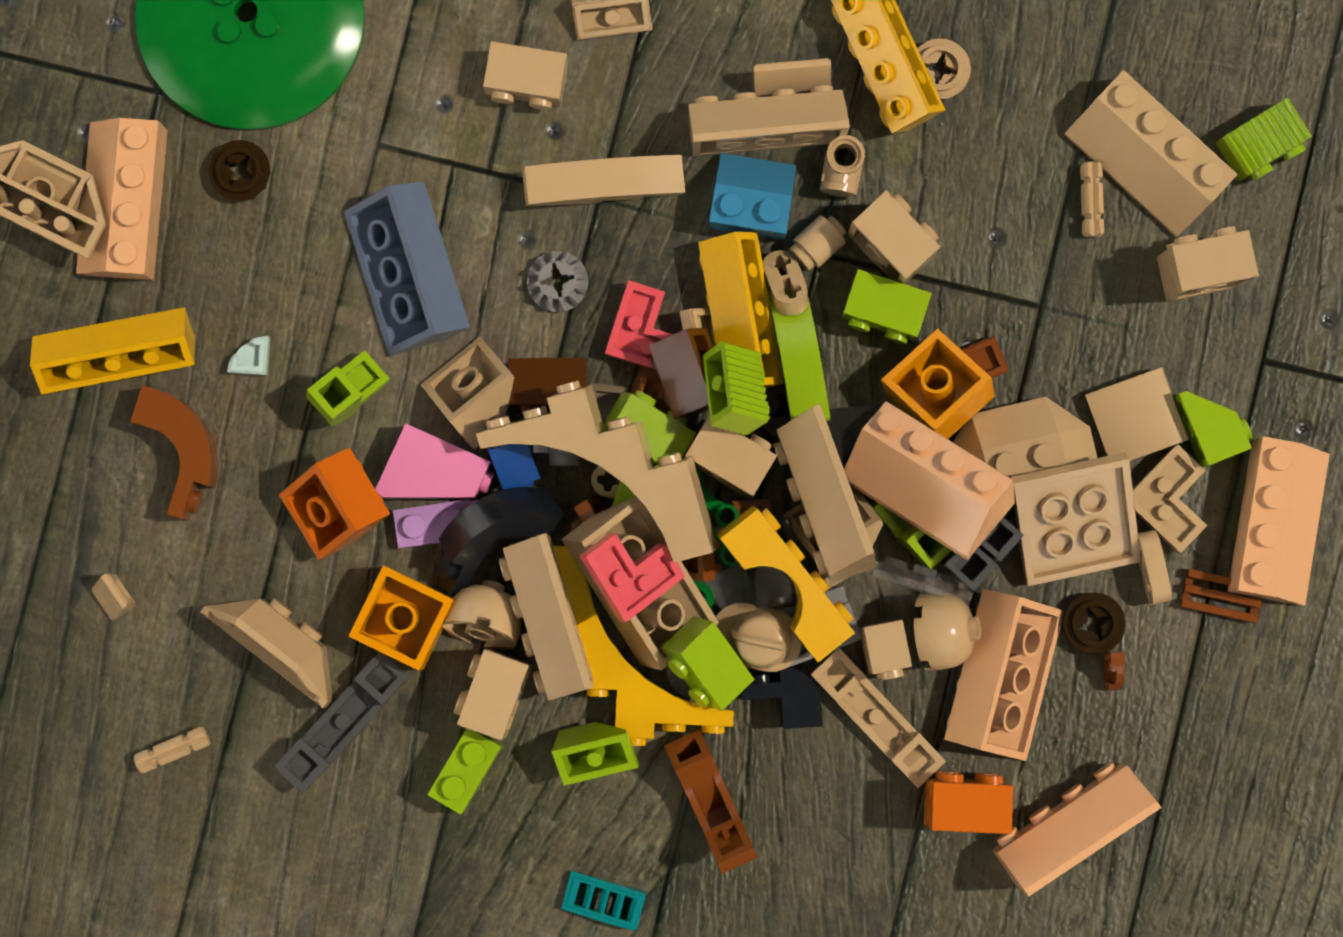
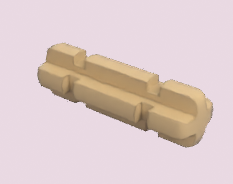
M1090 161L1081 165L1080 178L1084 180V183L1081 185L1082 216H1085V220L1082 221V234L1084 237L1091 238L1100 237L1104 234V219H1101V215L1104 214L1103 183H1100V179L1103 178L1102 164Z
M198 727L187 732L186 736L181 734L153 746V750L146 749L134 755L135 765L140 773H146L157 768V764L162 766L191 754V750L198 751L210 745L208 733L204 727Z

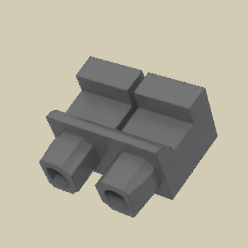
M1003 517L968 560L952 551L941 565L970 591H975L998 565L996 562H1001L1024 535Z

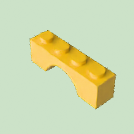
M753 505L716 535L744 570L758 566H769L785 572L791 578L797 593V607L789 628L817 662H820L855 634L848 624L854 618L840 601L833 605L824 594L830 588L816 570L810 574L800 563L806 557L791 539L784 543L776 532L781 528V525L767 508L760 512Z

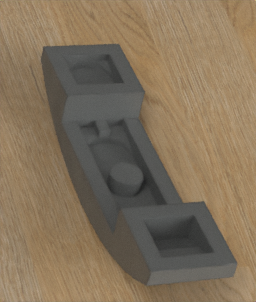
M378 652L354 678L349 687L309 731L292 746L274 768L303 794L369 724L409 676L384 653Z

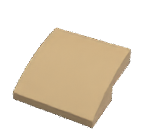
M1163 367L1085 395L1107 456L1125 452L1129 461L1190 440Z

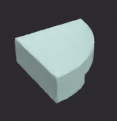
M269 336L253 338L241 346L231 357L227 372L230 374L268 376L271 338Z

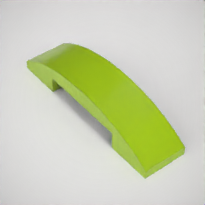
M791 290L785 291V295L789 299L794 298ZM768 291L790 420H793L811 407L820 404L826 422L830 421L822 362L809 298L805 311L796 316H786L780 314L774 308Z

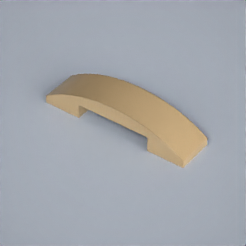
M840 648L836 649L810 674L917 788L946 762Z

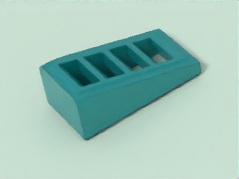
M572 870L561 909L636 931L647 891ZM580 882L588 884L582 905L575 904ZM595 887L602 889L597 909L590 908ZM610 891L617 893L612 913L605 912ZM625 896L632 898L628 917L620 916Z

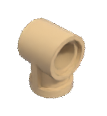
M850 135L839 136L829 144L824 157L819 191L839 197H857L862 164L865 158V150L857 138ZM840 149H847L853 153L855 162L849 166L839 165L834 158V153Z

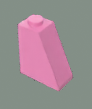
M405 423L375 490L383 499H478L480 492L488 493L496 473L490 471L493 466L492 462Z

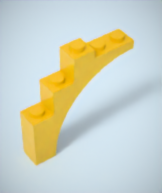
M553 546L595 683V687L586 690V696L609 697V690H617L615 727L627 730L632 746H646V739H654L655 723L662 724V731L685 732L686 725H701V733L724 734L725 726L733 727V710L724 709L720 711L708 706L703 708L695 702L675 696L649 681L623 657L607 635L595 610L588 581L566 546Z

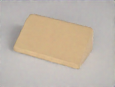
M572 0L577 40L652 30L649 0Z
M826 58L755 64L752 74L754 93H756L757 97L772 96V92L779 89H794L795 94L810 93V88L815 86H831V60Z

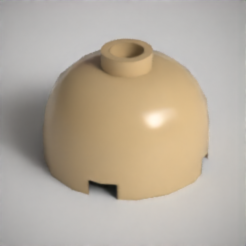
M485 580L482 585H470L461 589L453 597L454 601L444 620L443 629L450 635L468 643H471L473 637L478 640L487 641L483 647L509 650L516 647L517 641L520 638L523 619H516L510 601L511 595L504 592L505 586L494 581Z
M950 593L919 594L915 607L923 606L922 617L914 618V634L920 662L928 661V664L924 667L926 671L957 667L965 662L972 653L974 640H980L981 638L979 618L977 616L972 617L970 608L958 596Z

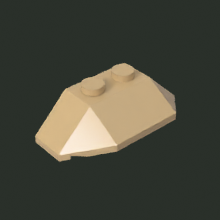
M23 140L0 146V217L89 259L107 225L94 176Z
M1047 397L978 412L962 426L953 440L954 444L1009 478L1098 458L1090 426Z
M273 598L269 602L266 599H255L204 606L200 611L201 614L224 630L321 708H327L332 703L327 647L319 641L323 635L306 622L299 626L290 619L289 615L292 611L279 600Z

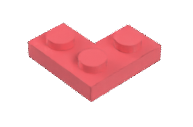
M628 280L605 355L654 370L649 345L673 335L654 329L665 296L664 291Z
M613 533L607 534L579 556L619 622L626 623L685 577L678 563L673 562L666 544L658 543L633 562L617 534Z

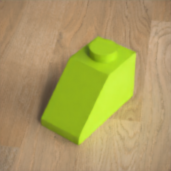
M1188 391L1174 396L1190 439V444L1202 468L1252 449L1249 442L1253 438L1251 429L1244 418H1239L1237 412Z
M598 722L560 730L551 751L564 786L636 769L639 766L627 730Z

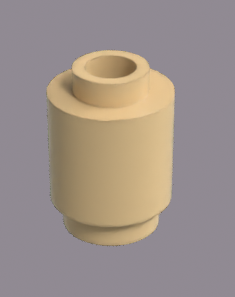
M819 215L793 239L794 244L788 250L794 254L798 263L809 272L814 267L819 268L846 244L842 237L846 231L833 216L826 219Z

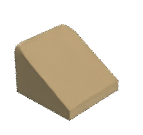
M105 573L92 588L94 596L111 620H116L136 606V602L117 574Z

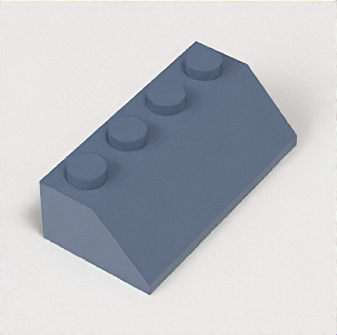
M424 181L389 185L344 211L389 356L398 355L445 340L470 328Z

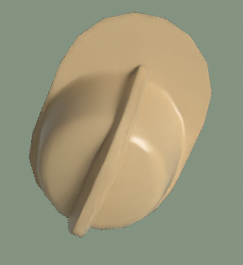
M734 603L724 607L716 615V619L719 622L717 625L718 629L746 667L766 672H778L788 668L798 658L802 643L789 628L792 618L788 614L749 603Z

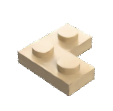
M1178 444L1174 445L1133 488L1136 515L1152 530H1156L1158 536L1177 554H1180L1205 529L1207 524L1179 499L1206 470Z

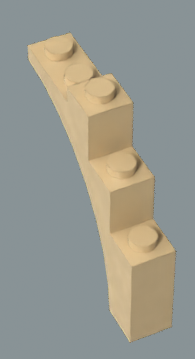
M579 380L556 386L558 394L547 398L550 412L547 413L546 406H541L524 411V419L510 422L509 416L486 421L487 429L476 433L480 449L507 444L542 445L571 452L599 465L623 482L646 506L663 533L674 563L713 553L717 548L693 456L681 458L680 452L657 458L658 465H654L643 421L631 423L629 416L606 422L608 429L604 430L592 384L581 387Z

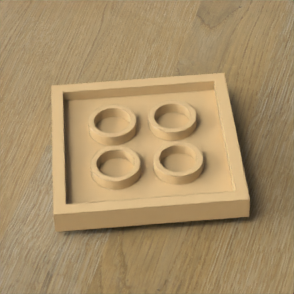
M1125 452L1010 477L1014 480V509L1017 529L1024 535L1019 540L1024 580L1027 586L1141 562L1130 461Z

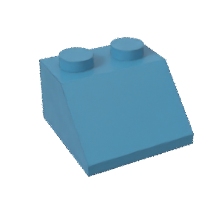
M721 153L709 229L731 233L757 232L758 237L784 241L792 201L796 165Z

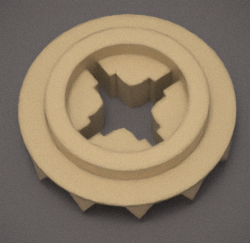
M939 38L929 40L917 48L926 68L936 66L941 55H944V68L950 70V75L944 74L938 84H936L935 72L927 68L940 99L948 100L964 89L970 78L971 65L967 53L960 45L951 40Z

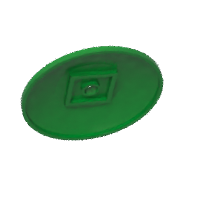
M136 0L135 24L138 44L144 62L159 87L172 101L183 110L207 123L234 130L256 131L281 127L298 121L317 110L337 92L347 79L357 60L364 35L365 9L364 0ZM245 3H252L257 6V15L249 22H243L237 18L239 7Z

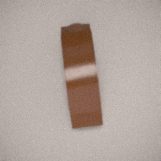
M142 385L130 422L159 431L174 444L179 456L180 471L167 515L189 520L191 514L198 512L202 501V492L198 491L200 484L213 488L216 486L218 454L214 438L205 421L188 404L168 393Z
M700 729L664 745L721 873L723 874L757 858V853Z

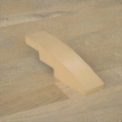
M682 155L605 158L532 165L522 168L526 206L598 204L602 201L639 200L648 196H680L685 193Z

